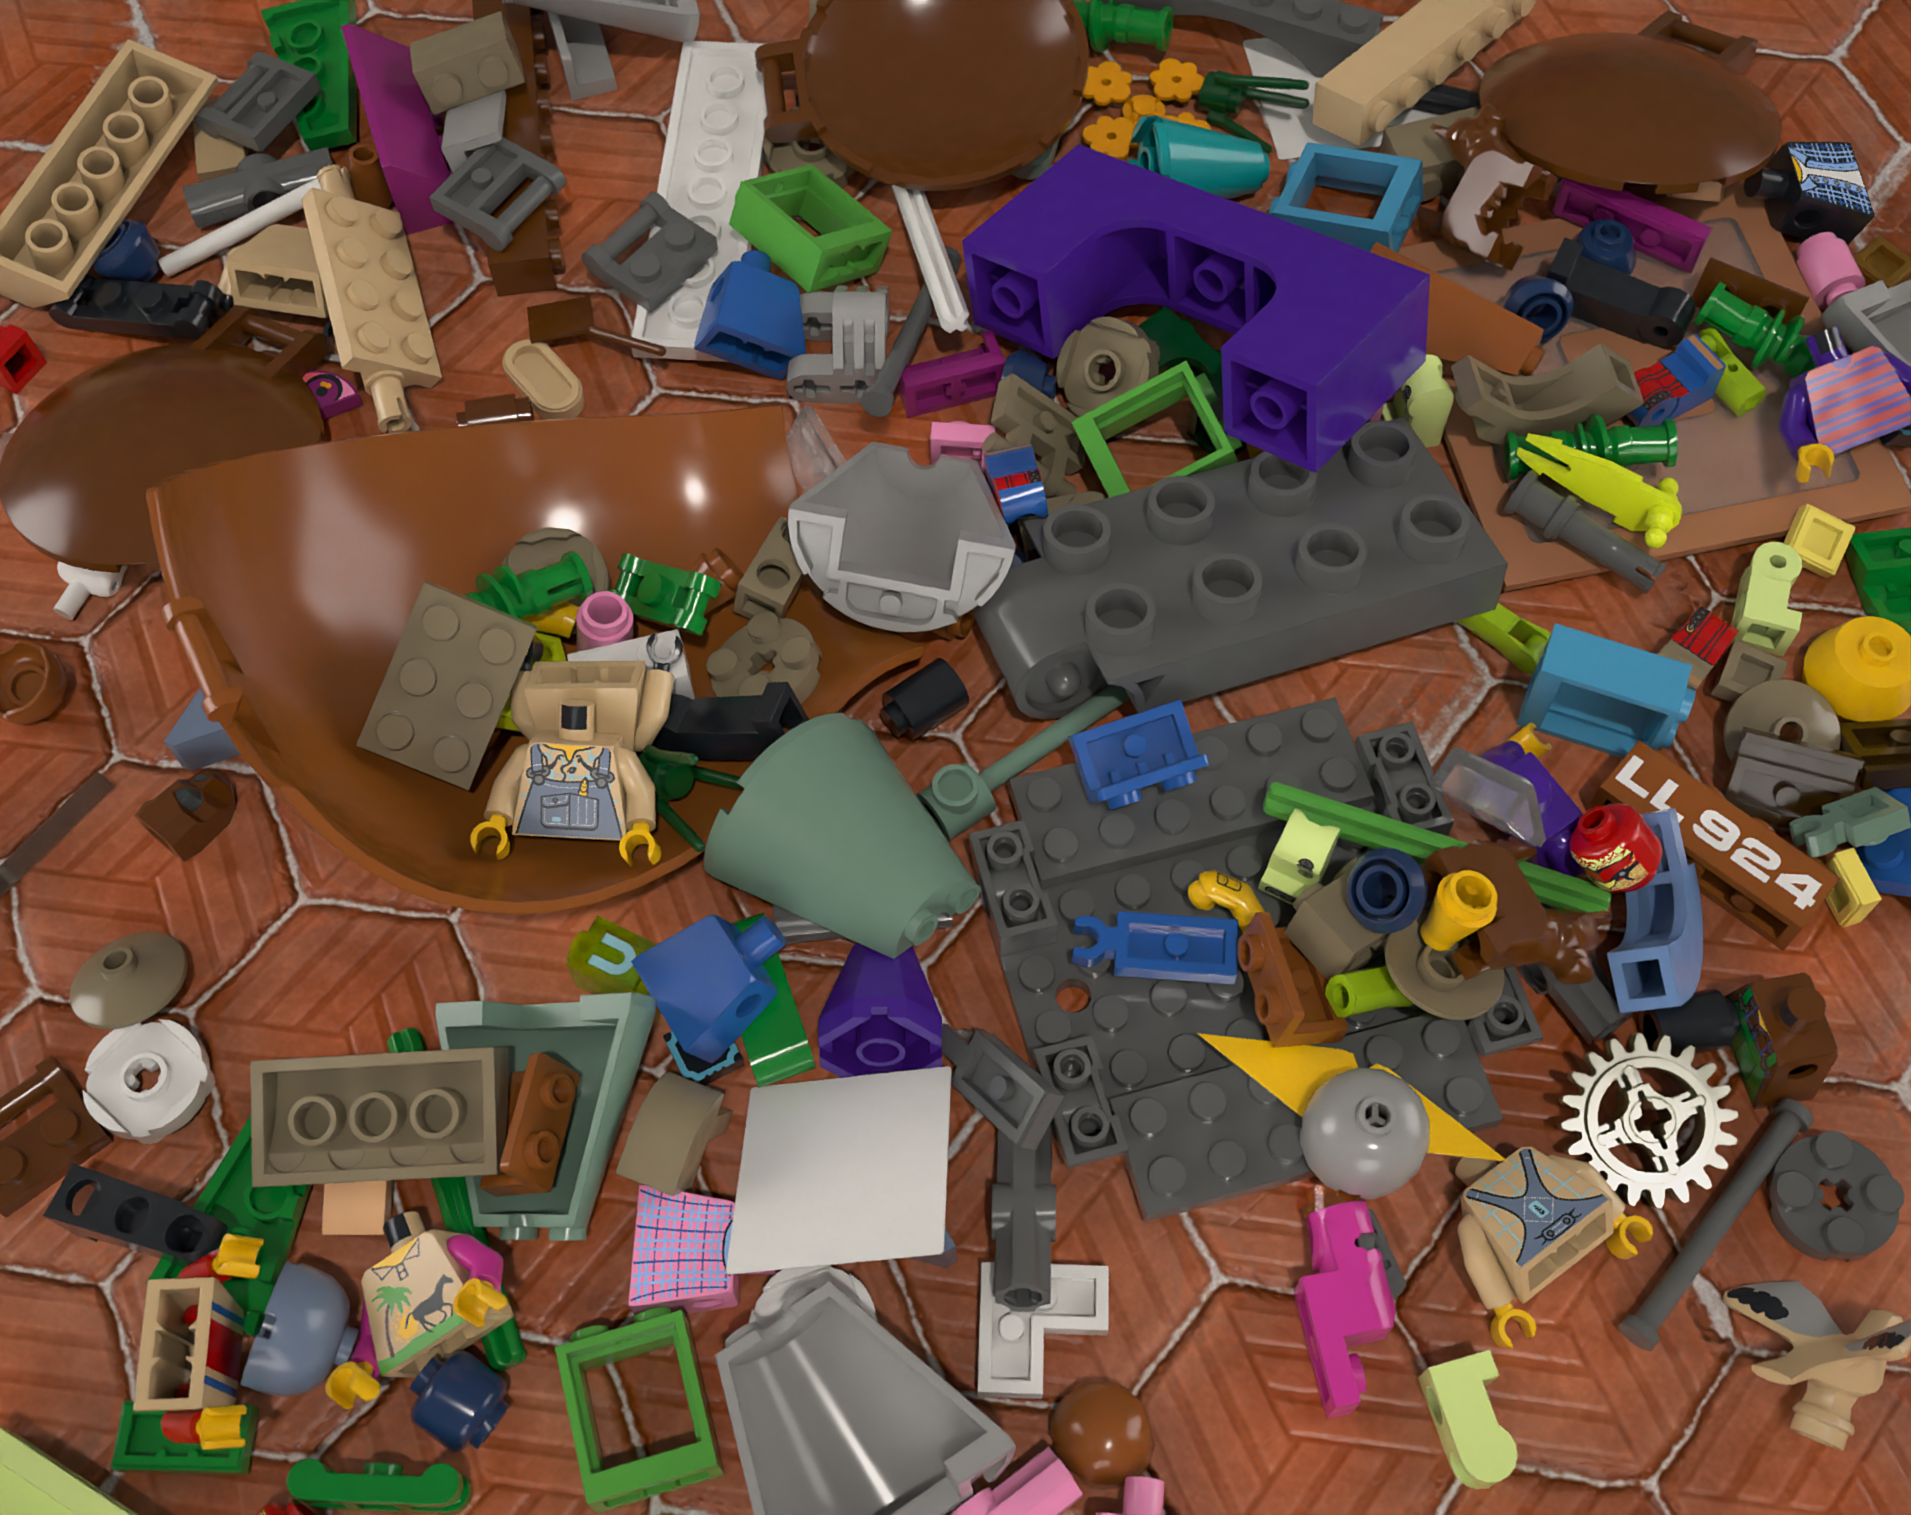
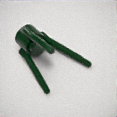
M1220 70L1208 72L1203 81L1198 101L1199 109L1209 112L1207 123L1223 127L1239 138L1258 142L1263 152L1267 154L1271 153L1273 149L1270 144L1234 122L1228 116L1231 113L1238 115L1244 106L1246 98L1301 108L1309 106V100L1306 98L1257 89L1307 90L1309 82L1306 80L1235 75Z
M647 745L638 758L655 784V811L697 852L703 851L705 843L667 802L668 800L685 796L690 791L694 779L744 791V788L737 783L740 777L696 766L699 758L695 754L669 751Z

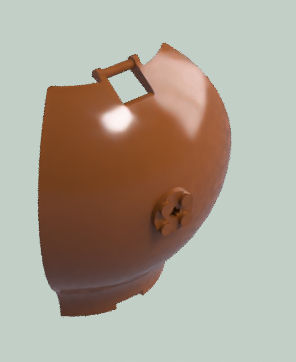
M782 405L691 413L505 422L356 437L282 448L226 459L179 472L147 488L146 498L152 533L170 601L161 610V615L166 628L170 631H175L205 697L202 702V708L208 720L221 724L237 750L265 784L309 829L342 855L393 886L436 903L476 912L502 914L545 913L594 904L637 889L683 866L704 852L719 810L727 809L730 812L738 797L742 794L743 791L694 779L690 791L685 796L668 800L667 803L696 832L697 836L705 843V848L701 852L694 850L655 811L656 828L650 834L660 846L661 858L654 865L648 858L649 844L643 843L634 848L632 852L633 866L630 867L620 854V840L512 835L513 824L505 827L510 842V851L505 858L497 860L496 851L501 839L497 836L485 837L480 844L478 855H475L470 842L471 833L478 824L487 821L484 817V812L495 778L516 747L529 743L521 731L502 728L494 729L469 790L356 746L424 581H431L462 595L469 592H477L475 583L477 575L488 573L492 576L493 569L502 564L505 556H508L510 551L516 546L515 543L528 533L545 527L569 528L589 539L604 556L611 576L610 589L615 588L621 574L617 566L623 553L689 572L701 553L708 555L715 548H718L745 574L780 517L788 519L790 504L800 497L789 457ZM807 573L803 577V582L790 604L785 618L793 619L803 624L810 631L821 650L822 660L819 658L817 670L821 675L818 685L801 704L808 718L812 719L825 714L837 713L850 698L883 673L905 662L923 657L925 645L907 640L892 631L872 627L846 616L822 598L824 592ZM735 597L703 616L708 621L702 636L679 630L689 663L696 698L717 697L712 689L711 676L706 670L707 660L735 632L747 626L750 620L733 611ZM633 617V639L649 636L653 633L675 630ZM577 633L571 635L570 638H560L567 661V654L577 652ZM768 663L759 671L762 670L769 673L775 666L773 663ZM782 728L785 734L789 731L788 728ZM643 751L636 752V755L639 757ZM699 760L696 766L741 777L755 760Z

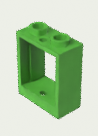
M813 164L741 181L735 195V204L729 221L731 227L759 251L767 253L774 264L808 293L877 273L892 234V230ZM799 215L822 235L812 236L791 217Z
M1187 361L1176 365L1071 421L1109 498L1131 492L1106 440L1186 397L1189 398L1216 451L1168 477L1189 476L1238 462L1234 450L1242 446L1241 441L1224 433V419L1218 422L1211 408V405L1219 400L1205 373H1202L1195 377Z
M670 1307L648 1309L633 1317L634 1324L610 1331L607 1325L586 1327L570 1335L571 1342L555 1346L586 1503L596 1513L725 1475L690 1323L682 1310L671 1312ZM675 1345L697 1442L605 1470L585 1371Z

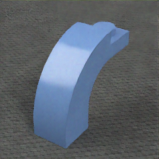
M1676 808L1641 813L1642 817L1659 837L1663 854L1654 878L1647 885L1636 891L1625 892L1627 904L1625 936L1617 948L1607 953L1620 1013L1682 1006L1693 996L1699 983L1703 960L1701 897L1695 862L1687 863Z

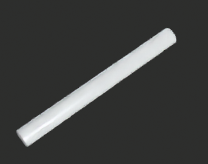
M315 178L158 260L162 270L170 278L303 209L301 199L312 187L321 190L318 179Z

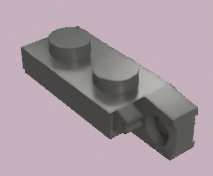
M944 1023L942 1026V1053L956 1065L952 1073L951 1085L1016 1146L1036 1150L1064 1095L995 1034L976 1027L973 1033L967 1028L960 1030Z

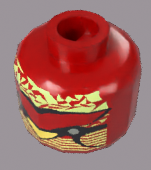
M1620 803L1596 806L1586 811L1580 817L1577 826L1573 830L1569 843L1572 857L1590 880L1600 889L1613 893L1636 891L1647 885L1656 875L1663 854L1659 837L1642 815L1632 806Z

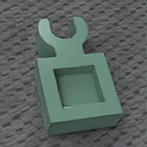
M1877 787L1823 805V815L1804 816L1789 823L1793 844L1799 846L1806 843L1807 852L1810 857L1826 855L1835 850L1838 844L1846 841L1855 847L1876 845L1884 842L1889 835L1911 828L1908 807Z

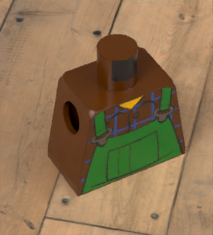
M1798 973L1755 981L1724 996V998H1730L1734 1002L1739 1013L1740 1030L1737 1034H1734L1731 1048L1753 1109L1776 1106L1782 1098L1793 1099L1797 1102L1813 1099L1838 1057V1046L1825 1015L1826 1002L1823 996L1815 989L1811 977L1807 973Z

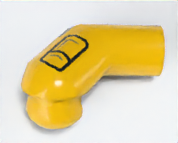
M1216 870L1200 873L1199 880L1192 882L1188 887V897L1197 909L1210 910L1215 904L1229 909L1233 917L1238 919V925L1243 933L1256 912H1265L1252 888L1247 883Z

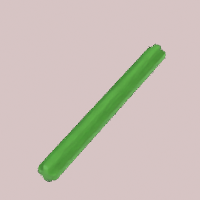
M1273 782L1270 785L1263 803V810L1269 816L1288 821L1294 809L1297 808L1306 815L1309 821L1320 826L1331 825L1340 828L1338 838L1372 849H1398L1407 853L1417 863L1426 865L1424 860L1437 850L1450 846L1464 848L1469 844L1279 782ZM1526 861L1518 863L1540 903L1559 909H1574L1590 913L1602 910L1608 911L1611 893L1600 889L1594 883Z

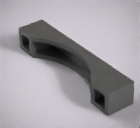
M1103 0V3L1108 4L1109 0ZM1118 0L1119 5L1123 3L1132 4L1136 8L1159 11L1167 6L1173 8L1174 15L1208 16L1227 20L1252 29L1281 45L1298 58L1316 77L1320 78L1378 35L1381 31L1384 16L1382 13L1337 0Z

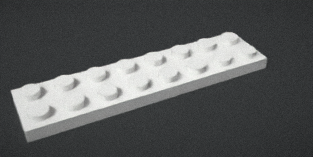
M708 41L683 42L657 193L664 197L671 208L716 236L718 251L651 313L637 304L632 337L664 346L666 354L658 356L631 348L633 357L728 362L695 350L694 342L712 284L731 262L741 261V256L745 252L751 251L752 244L731 227L729 221L735 204V195L741 181L762 176L765 156L763 121L767 117L762 73L756 68L755 51L764 44ZM653 224L650 229L649 239L661 228Z

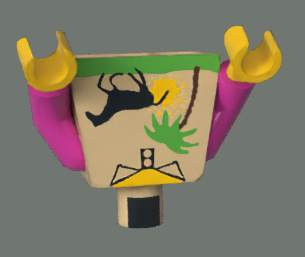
M416 1211L405 1212L389 1219L383 1225V1231L392 1254L365 1271L361 1284L364 1302L359 1340L350 1361L338 1366L328 1378L325 1386L327 1395L345 1410L353 1407L357 1395L364 1401L373 1400L380 1393V1384L375 1380L379 1374L387 1377L416 1378L432 1357H436L444 1363L451 1355L467 1348L514 1317L512 1309L507 1302L508 1299L501 1292L504 1262L499 1253L469 1234L435 1229L425 1231L420 1215Z

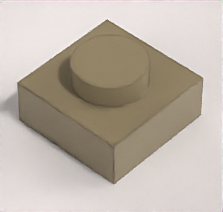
M1735 639L1725 653L1710 694L1734 703L1749 688L1762 682L1782 679L1788 661Z

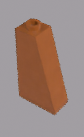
M1375 242L1370 251L1371 253L1430 274L1426 355L1432 354L1439 357L1442 362V375L1454 377L1451 366L1467 355L1506 375L1521 377V375L1532 376L1546 352V350L1539 347L1544 332L1543 328Z

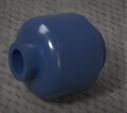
M459 1351L451 1355L444 1363L436 1357H432L409 1387V1390L418 1396L411 1410L412 1422L452 1452H459L469 1444L478 1450L510 1407L503 1400L507 1391L506 1381L466 1351Z

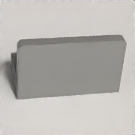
M547 11L571 100L574 101L617 91L614 72L599 23L570 16L560 18L559 14Z
M505 90L447 110L441 150L453 173L479 147L498 142L502 139L507 97Z

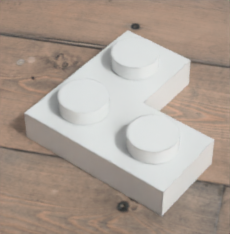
M981 1262L978 1397L1042 1399L1044 1334L1107 1336L1109 1266L1051 1264L1050 1304L1040 1306L1034 1312H1013L1008 1307L995 1303L994 1262Z

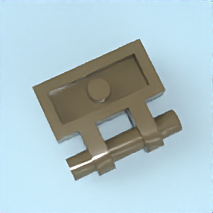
M1014 373L999 381L990 423L1005 432L1006 438L1004 439L994 432L991 433L983 443L982 449L984 452L987 453L1031 443L1034 452L1042 457L1041 463L1036 459L1035 461L1040 471L1046 498L1070 493L1075 494V485L1064 479V474L1066 473L1070 476L1082 469L1086 451L1071 421L1078 417Z

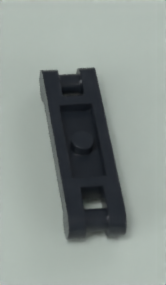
M86 273L69 299L53 303L49 310V316L59 325L70 329L196 340L206 332L209 326L207 316L210 312H215L218 309L224 294L216 285L205 280H197L191 286L93 278Z

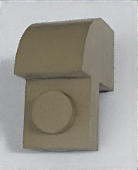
M671 1072L663 1074L651 1088L640 1107L615 1173L671 1196L692 1188L708 1140L723 1135L727 1131L733 1110L720 1106L725 1093Z

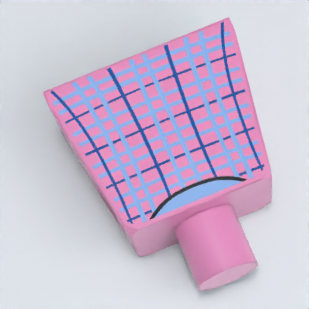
M639 1185L628 1303L634 1315L656 1307H670L671 1312L682 1310L684 1314L734 1307L739 1305L741 1274H777V1270L741 1274L726 1273L735 1202L686 1192L671 1196L649 1186Z

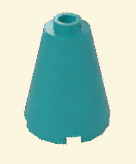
M1144 115L1137 121L1132 133L1130 143H1139L1137 159H1128V163L1225 199L1256 193L1269 176V156L1263 152L1258 142L1156 115Z

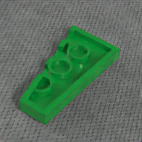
M299 0L262 9L261 14L269 29V38L278 59L314 73L322 87L295 116L302 139L309 150L315 151L325 147L330 149L357 142L356 78L341 26L347 24L356 26V1Z
M251 1115L193 1206V1209L208 1214L228 1225L230 1228L227 1234L264 1239V1243L259 1248L255 1264L260 1265L257 1277L249 1279L232 1276L229 1280L223 1282L225 1289L243 1310V1333L255 1338L256 1335H259L266 1316L264 1314L283 1266L288 1259L312 1184L252 1187ZM160 1259L148 1280L177 1279L181 1270L185 1267Z

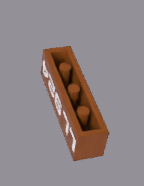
M1640 740L1600 786L1587 809L1588 811L1596 806L1613 803L1630 805L1640 814L1676 808L1687 863L1695 862L1700 893L1782 951L1803 929L1841 879L1827 870L1825 864L1819 858L1810 857L1808 853L1801 852L1778 836L1768 823L1759 818L1749 816L1727 801L1722 792L1707 783H1701L1679 768L1669 755L1660 750L1650 748Z

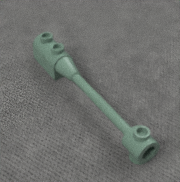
M1110 685L980 773H977L967 763L944 766L935 774L932 784L916 795L949 842L996 810L995 801L991 794L992 791L1069 740L1068 736L1082 732L1130 698L1124 687Z

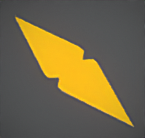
M1197 1033L1301 1117L1310 1098L1319 1087L1338 1073L1358 1068L1354 1054L1343 1049L1309 1045L1273 1048L1271 1041ZM1375 1064L1369 1067L1373 1069H1383L1399 1077L1392 1070L1382 1065ZM1408 1084L1421 1098L1430 1120V1144L1427 1153L1509 1162Z

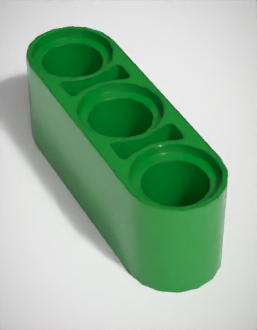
M763 912L732 922V924L737 926L741 932H744L761 917L765 916ZM778 951L762 963L777 987L776 997L741 1034L758 1088L816 1069Z

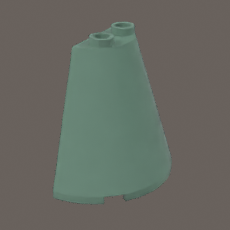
M844 713L821 715L796 726L771 744L749 766L737 781L744 788V791L738 797L731 811L729 812L727 809L719 810L711 828L704 855V870L711 876L892 959L898 957L912 945L919 946L926 942L937 928L938 915L944 913L950 918L955 913L962 914L975 903L981 890L873 730L859 718L853 720Z
M638 993L580 995V1002L531 1005L490 1001L436 1003L435 1016L442 1050L508 1047V1081L511 1072L526 1070L529 1056L534 1053H544L580 1075L551 1192L495 1197L479 1188L482 1175L465 1176L474 1227H500V1240L538 1239V1227L549 1228V1240L587 1239V1226L656 1014L655 997Z

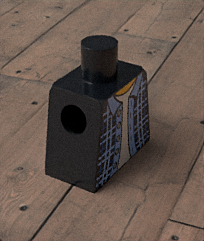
M1788 142L1779 148L1765 167L1744 181L1746 196L1764 199L1771 225L1779 232L1808 239L1819 233L1832 232L1837 238L1844 240L1848 246L1875 217L1852 145L1848 142Z

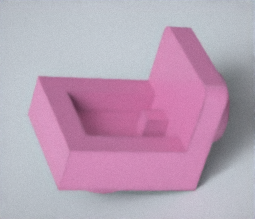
M952 421L949 423L932 422L930 436L931 464H934L939 459L940 454L977 460L989 485L983 453L986 452L983 451L982 446L985 439L991 433H995V426L969 424L964 421Z

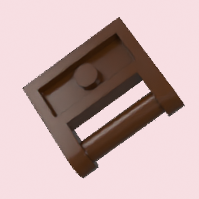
M50 1055L35 1066L38 1072L0 1097V1127L51 1091L54 1092L59 1100L0 1141V1214L6 1218L66 1176L73 1163L80 1166L114 1141L108 1131L91 1116L85 1106L82 1093L53 1055Z

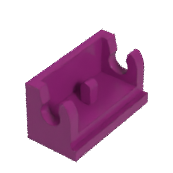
M992 330L981 332L984 343L980 344L978 349L906 366L896 387L907 419L996 396L998 384L1002 378L1005 358L1001 354Z

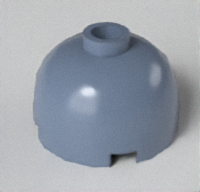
M286 1261L264 1313L266 1316L259 1335H256L242 1376L241 1386L267 1395L289 1397L305 1394L323 1383L333 1364L340 1366L348 1362L359 1329L347 1326L351 1303L344 1287L336 1279L313 1266Z

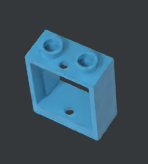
M1307 142L1298 162L1293 161L1287 173L1286 186L1281 196H1276L1273 199L1269 215L1368 252L1371 251L1375 242H1378L1398 253L1424 198L1422 160ZM1315 185L1384 196L1373 220L1305 208Z
M1555 623L1530 678L1516 725L1525 727L1528 723H1534L1537 726L1534 729L1535 731L1623 759L1639 740L1652 749L1658 750L1661 747L1668 750L1674 740L1679 722H1686L1695 699L1696 690L1687 688L1693 665Z

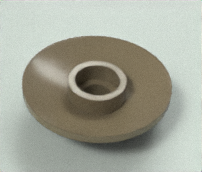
M1777 679L1757 684L1746 690L1735 700L1726 716L1723 741L1728 759L1732 763L1734 753L1738 750L1742 738L1743 726L1780 735V729L1786 723L1796 729V740L1839 750L1841 733L1835 711L1818 691L1801 682Z
M1422 910L1419 917L1409 927L1398 932L1389 933L1385 944V959L1389 973L1400 991L1421 1009L1446 1019L1467 1020L1485 1014L1500 998L1505 981L1504 969L1486 970L1475 978L1465 980L1453 960L1452 955L1470 943L1466 937L1456 942L1452 948L1446 951L1432 949L1424 942L1420 929L1423 922L1427 919L1430 910Z
M160 932L133 933L110 942L95 952L81 966L74 977L69 996L74 1013L86 1025L105 1030L129 1027L150 1018L163 1009L182 987L188 970L186 953L176 939Z

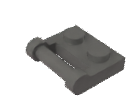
M256 52L246 63L248 69L211 107L204 106L196 114L194 120L198 127L212 138L222 136L262 153L322 87L314 73L265 53Z
M502 137L498 142L479 147L430 196L434 211L479 235L492 249L503 251L513 240L512 233L549 195L556 196L565 187L567 180L564 174L552 163ZM526 177L534 180L497 219L490 216Z
M651 192L640 202V209L600 246L593 244L581 257L591 273L651 313L718 251L716 236L671 208L659 193ZM653 224L661 228L622 265L614 261Z

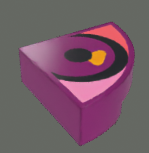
M308 371L302 378L315 396L323 420L363 405L354 386L337 374L327 371Z

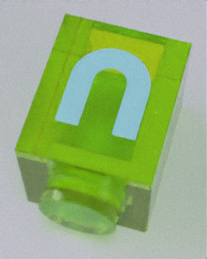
M597 916L588 931L582 930L574 938L568 950V963L566 966L576 987L592 995L638 993L650 996L649 991L631 961L657 944Z

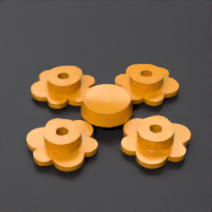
M1173 58L1165 59L1160 63L1159 70H1154L1150 73L1149 80L1154 85V95L1156 97L1142 94L1129 98L1131 93L1129 86L1132 83V75L1125 71L1121 72V67L1117 63L1105 61L1098 68L1088 67V78L1083 97L1094 98V102L1100 106L1108 105L1111 102L1125 103L1122 109L1123 117L1113 120L1109 116H1101L1097 119L1096 124L1085 127L1083 130L1084 142L1090 145V149L1123 160L1128 156L1129 149H1133L1138 145V143L1130 142L1137 121L1144 115H1156L1211 130L1209 123L1204 120H1195L1194 115L1189 112H1183L1178 117L1173 115L1165 116V106L1160 101L1177 100L1179 102H1187L1191 99L1192 94L1200 93L1204 78L1197 73V66L1191 62L1181 64L1180 61Z

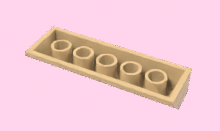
M127 39L0 215V295L31 308L63 301L71 297L100 252L109 242L118 226L127 216L218 84L216 75Z

